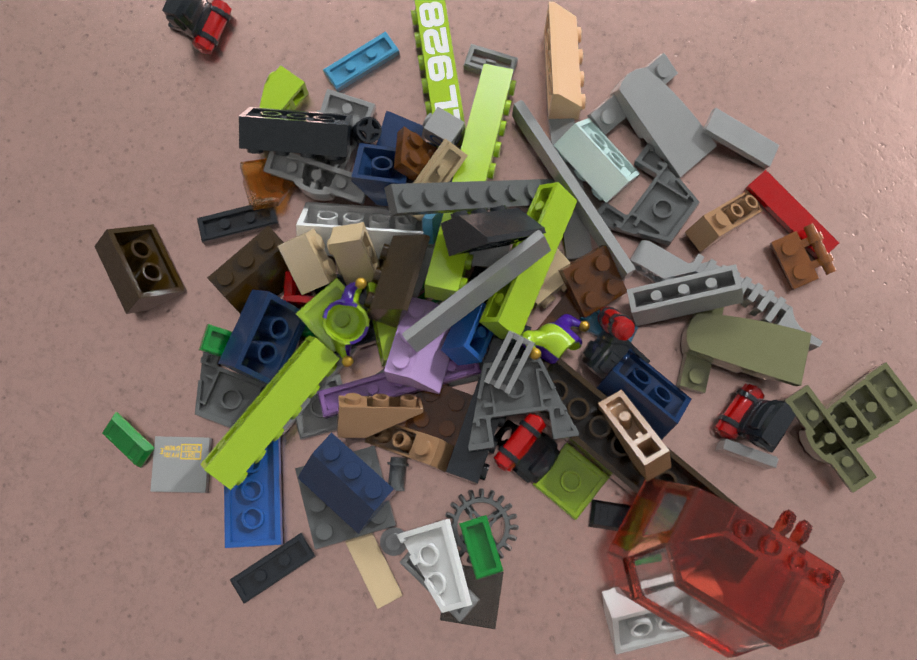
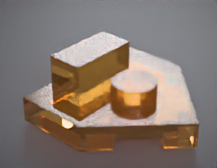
M266 158L240 162L243 186L249 205H252L253 210L279 206L295 184L292 181L265 173L263 170L267 161Z

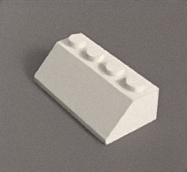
M711 565L694 567L690 570L602 591L604 612L616 655L724 627V589Z

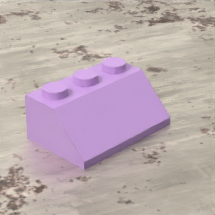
M412 297L408 311L398 325L384 369L387 381L440 394L450 360L441 351V348L450 328L419 352H416L402 335L408 328L439 306L438 304Z

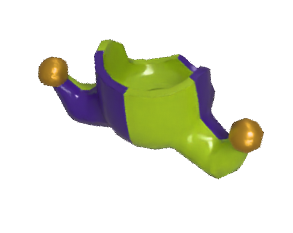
M358 278L355 282L347 285L341 299L332 302L325 309L322 316V326L325 333L335 341L336 351L342 357V364L345 367H350L354 363L353 358L350 356L352 344L361 341L369 328L367 313L359 305L362 289L367 286V281L364 278Z
M564 314L555 322L547 323L538 330L523 332L521 336L535 342L529 357L533 360L542 358L550 364L556 363L567 349L578 350L581 348L582 339L570 328H579L581 332H587L590 328L589 322L585 320L580 321L569 314Z

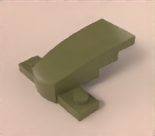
M724 307L694 313L686 324L682 333L681 347L682 354L684 355L677 387L700 394L705 393L712 364L735 373L743 372L764 380L773 379L796 387L802 385L812 333L773 323L723 315Z
M887 362L882 363L860 378L826 406L821 403L809 385L803 386L783 400L790 405L796 414L795 418L802 426L799 430V436L805 451L814 459L830 464L852 493L877 478L856 449L879 437V434L898 424L899 420L917 409L916 400Z

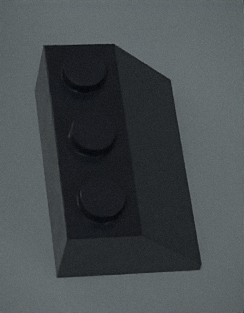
M506 205L493 207L490 209V212L487 211L486 207L470 212L471 214H468L467 210L458 211L450 214V220L441 223L449 256L509 246L524 241L538 230L542 234L546 233L545 227L519 208L506 209Z

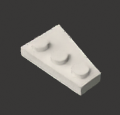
M450 519L396 534L399 541L405 544L411 554L409 558L414 566L417 565L425 578L424 583L442 613L472 605Z

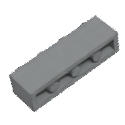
M736 264L627 289L631 313L636 326L744 303L743 289Z

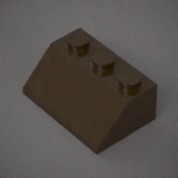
M154 224L106 229L94 247L126 314L150 310L186 291Z
M267 226L207 278L240 314L252 290L269 291L279 297L284 293L285 272L290 271L278 248L284 242Z
M425 234L397 235L392 237L389 244L384 243L379 259L383 260L381 268L376 267L371 281L376 285L373 292H368L363 306L368 308L367 316L369 319L397 328L408 311L430 236Z

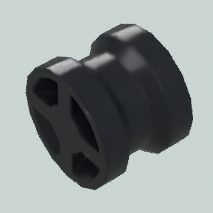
M373 117L360 119L352 129V136L358 144H372L380 138L382 133L379 121Z

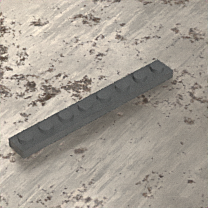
M554 179L408 183L390 184L384 189L390 216L455 213L463 210L471 212L485 207L488 211L493 207L506 205V209L529 208L539 185L555 183Z

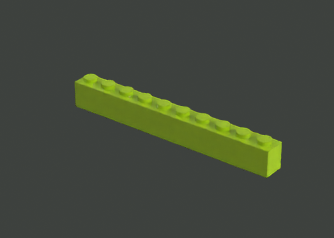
M483 64L461 146V151L468 156L454 174L452 182L488 181V179L494 178L496 163H493L494 157L499 158L502 142H498L499 136L504 137L507 121H503L504 115L509 116L512 101L508 100L509 95L514 96L517 81L512 80L513 69ZM444 213L441 223L450 220V214L452 213ZM441 225L424 286L425 297L445 301L468 283V278H464L466 270L471 271L474 254L465 253L449 256Z

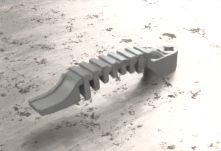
M647 240L640 241L630 258L635 271L655 283L726 267L724 264L721 267L716 265L717 261L713 259L701 263L704 259V256L698 254L691 263H687ZM748 276L745 278L740 277L743 294L746 295L744 303H741V305L746 308L754 300L757 302L750 311L751 315L755 317L758 313L763 312L766 307L767 311L759 321L771 323L777 314L778 318L774 324L805 331L797 323L793 314V307L785 303L786 299L775 297V292L770 289L765 291L762 289L764 286L760 283L756 285L751 283L752 279ZM811 335L809 351L820 347L823 341Z

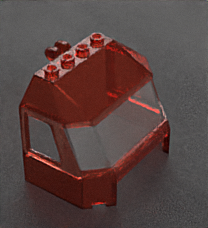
M654 478L644 481L606 552L609 564L612 566L615 578L613 582L617 593L632 600L727 658L737 657L768 646L781 650L818 637L845 579L838 569L801 547V545L808 541L813 526L804 519L799 521L795 529H793L797 516L791 510L783 511L774 527L771 528L740 507L698 487ZM792 531L789 538L785 537V535Z

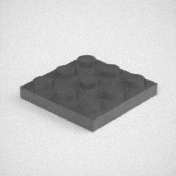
M375 446L353 451L384 479ZM304 466L295 468L297 479ZM298 479L315 550L396 526L389 500L361 533L358 534Z

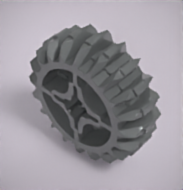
M483 488L479 489V497H474L473 490H469L468 495L470 499L467 501L460 494L458 498L462 504L460 506L454 502L450 504L456 510L455 514L450 512L445 514L446 517L453 519L451 526L456 545L461 548L458 552L459 557L461 558L465 552L468 553L464 544L463 534L461 536L458 534L457 524L459 516L465 510L470 520L474 519L472 514L476 518L481 517L474 510L472 504L486 503L497 509L487 516L488 520L493 517L489 522L490 528L499 518L502 517L504 529L502 537L498 543L494 539L499 557L503 559L504 555L500 549L504 547L508 551L512 550V547L506 543L507 539L517 540L515 535L509 534L510 529H519L518 525H510L509 521L516 519L517 514L507 515L506 512L512 508V504L509 503L502 507L500 504L504 501L505 497L501 495L495 501L493 500L495 491L491 490L488 498L484 497ZM469 555L467 557V563H471Z

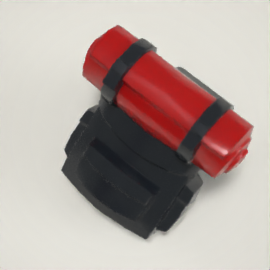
M166 0L162 11L165 13L166 19L169 21L168 26L171 29L184 31L193 38L192 45L195 49L203 54L211 55L213 49L219 44L218 40L226 24L231 19L232 8L222 0H213L212 2L208 0Z
M602 307L598 315V322L602 331L595 341L590 340L583 350L584 355L581 358L583 363L601 379H604L630 349L649 364L650 360L628 340L635 331V325L630 317L621 314L619 310L613 307Z
M745 383L741 389L736 391L735 398L724 414L718 417L719 421L715 425V430L721 437L735 440L738 436H741L753 445L763 447L766 451L772 453L784 437L796 414L786 402L764 400L765 395L759 387Z
M528 413L524 420L519 422L520 425L507 420L503 428H500L494 437L499 438L497 445L500 448L493 458L499 469L508 472L513 470L516 475L527 483L533 482L536 484L551 470L561 452L557 449L558 444L543 432L546 428L543 419L539 415ZM512 429L511 437L509 439L502 440V436L504 435V433Z

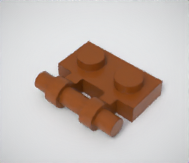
M814 224L803 228L807 235V238L800 240L795 231L770 243L792 290L819 279L815 268L822 266L826 275L836 271L832 263L834 258L831 253L828 254L822 242L824 238L821 232H817ZM812 245L818 259L812 262L805 250V247Z

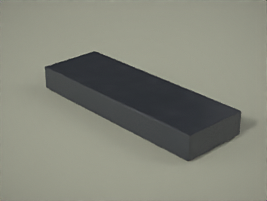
M273 199L197 218L201 240L204 245L261 231L267 226L270 228L280 226Z
M301 532L231 578L230 582L243 604H245L317 555L303 532Z

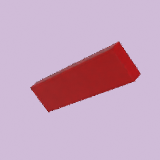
M767 170L762 172L745 188L789 233L796 231L800 240L807 238L803 228L814 224L817 232H821L824 238L822 242L828 253L839 244ZM812 245L805 247L815 259H818Z

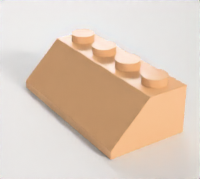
M555 2L548 3L544 28L548 120L571 118L578 120L581 110L585 109L586 103L585 94H581V87L584 86V72L579 69V65H582L583 50L578 49V43L581 42V27H577L575 15Z

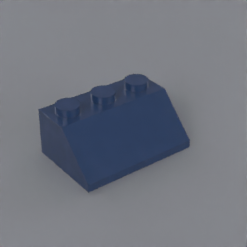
M252 290L218 364L267 385L293 355L306 325L296 315V312L300 309L269 291Z
M631 349L596 387L607 397L622 390L661 440L679 423L692 398L654 367L639 358Z
M332 432L311 454L298 476L301 482L358 534L361 533L397 492Z

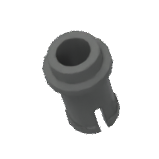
M391 457L390 462H387V465H390L388 484L396 491H404L406 467H409L407 458Z

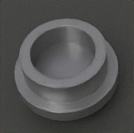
M392 527L385 530L381 535L380 546L386 554L397 556L405 551V544L401 543L396 535L403 533L402 529Z

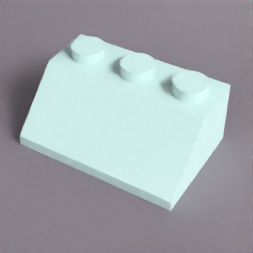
M590 118L575 123L554 144L563 161L569 162L575 168L574 173L582 181H587L592 187V193L599 200H604L606 203L640 175L637 169Z

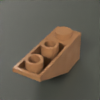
M747 190L703 215L685 233L701 253L761 213L763 209Z
M348 393L345 396L339 395L337 416L338 438H367L423 413L421 397L411 394H404L401 397H389L386 394L361 396L357 393Z
M397 424L365 439V443L443 472L447 470L455 447L440 438Z

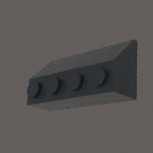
M249 107L239 115V149H247V152L252 154H261L264 150L274 151V155L278 156L300 153V156L304 158L327 155V159L342 160L343 157H347L350 150L353 115Z

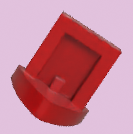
M287 271L285 272L284 296L282 299L301 309L315 296H311V291L301 295L291 272Z

